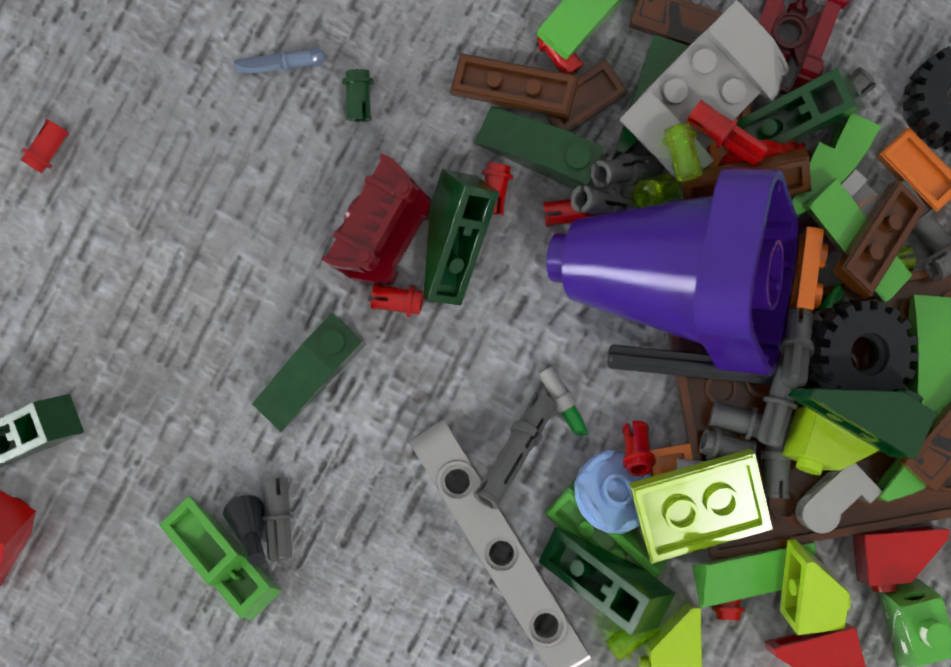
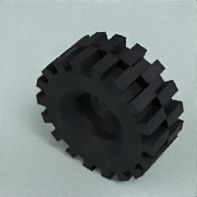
M948 46L926 60L910 76L909 79L912 81L905 86L903 93L904 95H909V98L903 102V111L911 110L912 116L907 118L906 122L909 127L917 124L920 131L916 134L921 140L929 137L932 139L928 145L929 147L936 150L941 146H945L944 152L951 153V104L947 96V91L951 86V48Z
M839 301L833 303L834 308H824L818 314L823 320H814L812 327L814 333L811 341L815 345V353L809 360L811 369L808 371L809 380L818 381L813 388L897 392L898 388L907 389L908 387L902 381L904 378L913 380L916 371L909 369L910 362H918L919 353L911 352V345L918 344L916 335L906 333V330L912 327L909 320L898 318L902 312L895 307H886L887 303L879 301ZM860 337L867 338L872 346L871 361L863 370L854 368L851 361L852 346Z

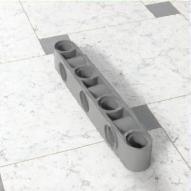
M442 419L410 439L409 443L546 667L593 666L595 664L500 508H488L474 497L476 490H478L483 481L446 421ZM461 469L468 474L470 483L464 491L454 492L449 489L446 484V476L450 471ZM506 541L513 547V554L510 559L505 562L493 560L489 550L495 542ZM543 613H550L557 618L555 628L547 633L539 632L534 628L535 619Z

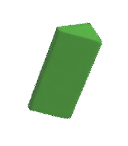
M837 178L802 204L819 228L824 229V234L842 256L867 218ZM896 256L873 293V296L879 302H888L912 276L898 256Z
M576 478L545 510L544 513L559 527L644 569L655 578L662 573L667 560L653 564L650 563L643 536L637 529L623 534L606 533L593 527L581 515L575 501L574 483Z
M815 542L802 544L815 556ZM787 547L747 553L692 565L700 607L704 608L782 590Z

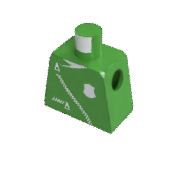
M915 578L912 583L897 584V591L878 592L898 665L918 667L951 658V625L944 600L940 594L918 578Z

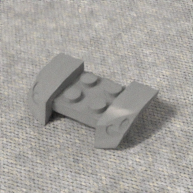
M736 0L711 26L694 40L618 120L681 183L680 174L707 169L715 161L706 151V148L713 140L685 123L699 101L702 99L713 109L733 121L755 98L761 108L773 102L790 68L772 36Z

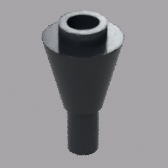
M239 496L225 506L223 516L244 545L248 562L252 565H258L265 560L261 543L264 503L256 496Z

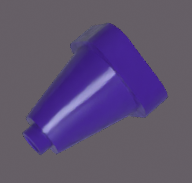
M724 168L718 177L714 195L575 219L569 227L567 234L556 233L551 238L546 258L547 273L552 282L563 283L565 293L570 300L704 345L718 370L771 376L777 368L781 354L780 343L784 339L787 322L786 315L789 311L799 250L798 219L784 174L781 170Z

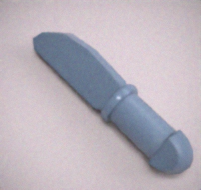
M311 47L309 50L282 51L281 54L237 59L234 61V66L238 73L245 74L262 73L283 68L285 71H289L290 68L311 65L317 67L323 64L326 55L320 48Z

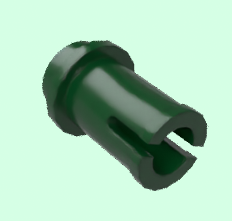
M347 70L346 78L342 79V85H346V121L351 122L354 119V122H367L372 120L370 85L374 84V79L370 78L369 70Z

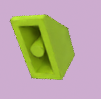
M800 407L795 411L782 455L796 461L797 469L809 474L821 475L822 470H842L879 450L807 407Z
M796 539L788 540L780 612L797 635L845 629L847 611L851 608V597L848 589Z
M685 602L645 644V656H639L638 667H702L701 608L694 602Z

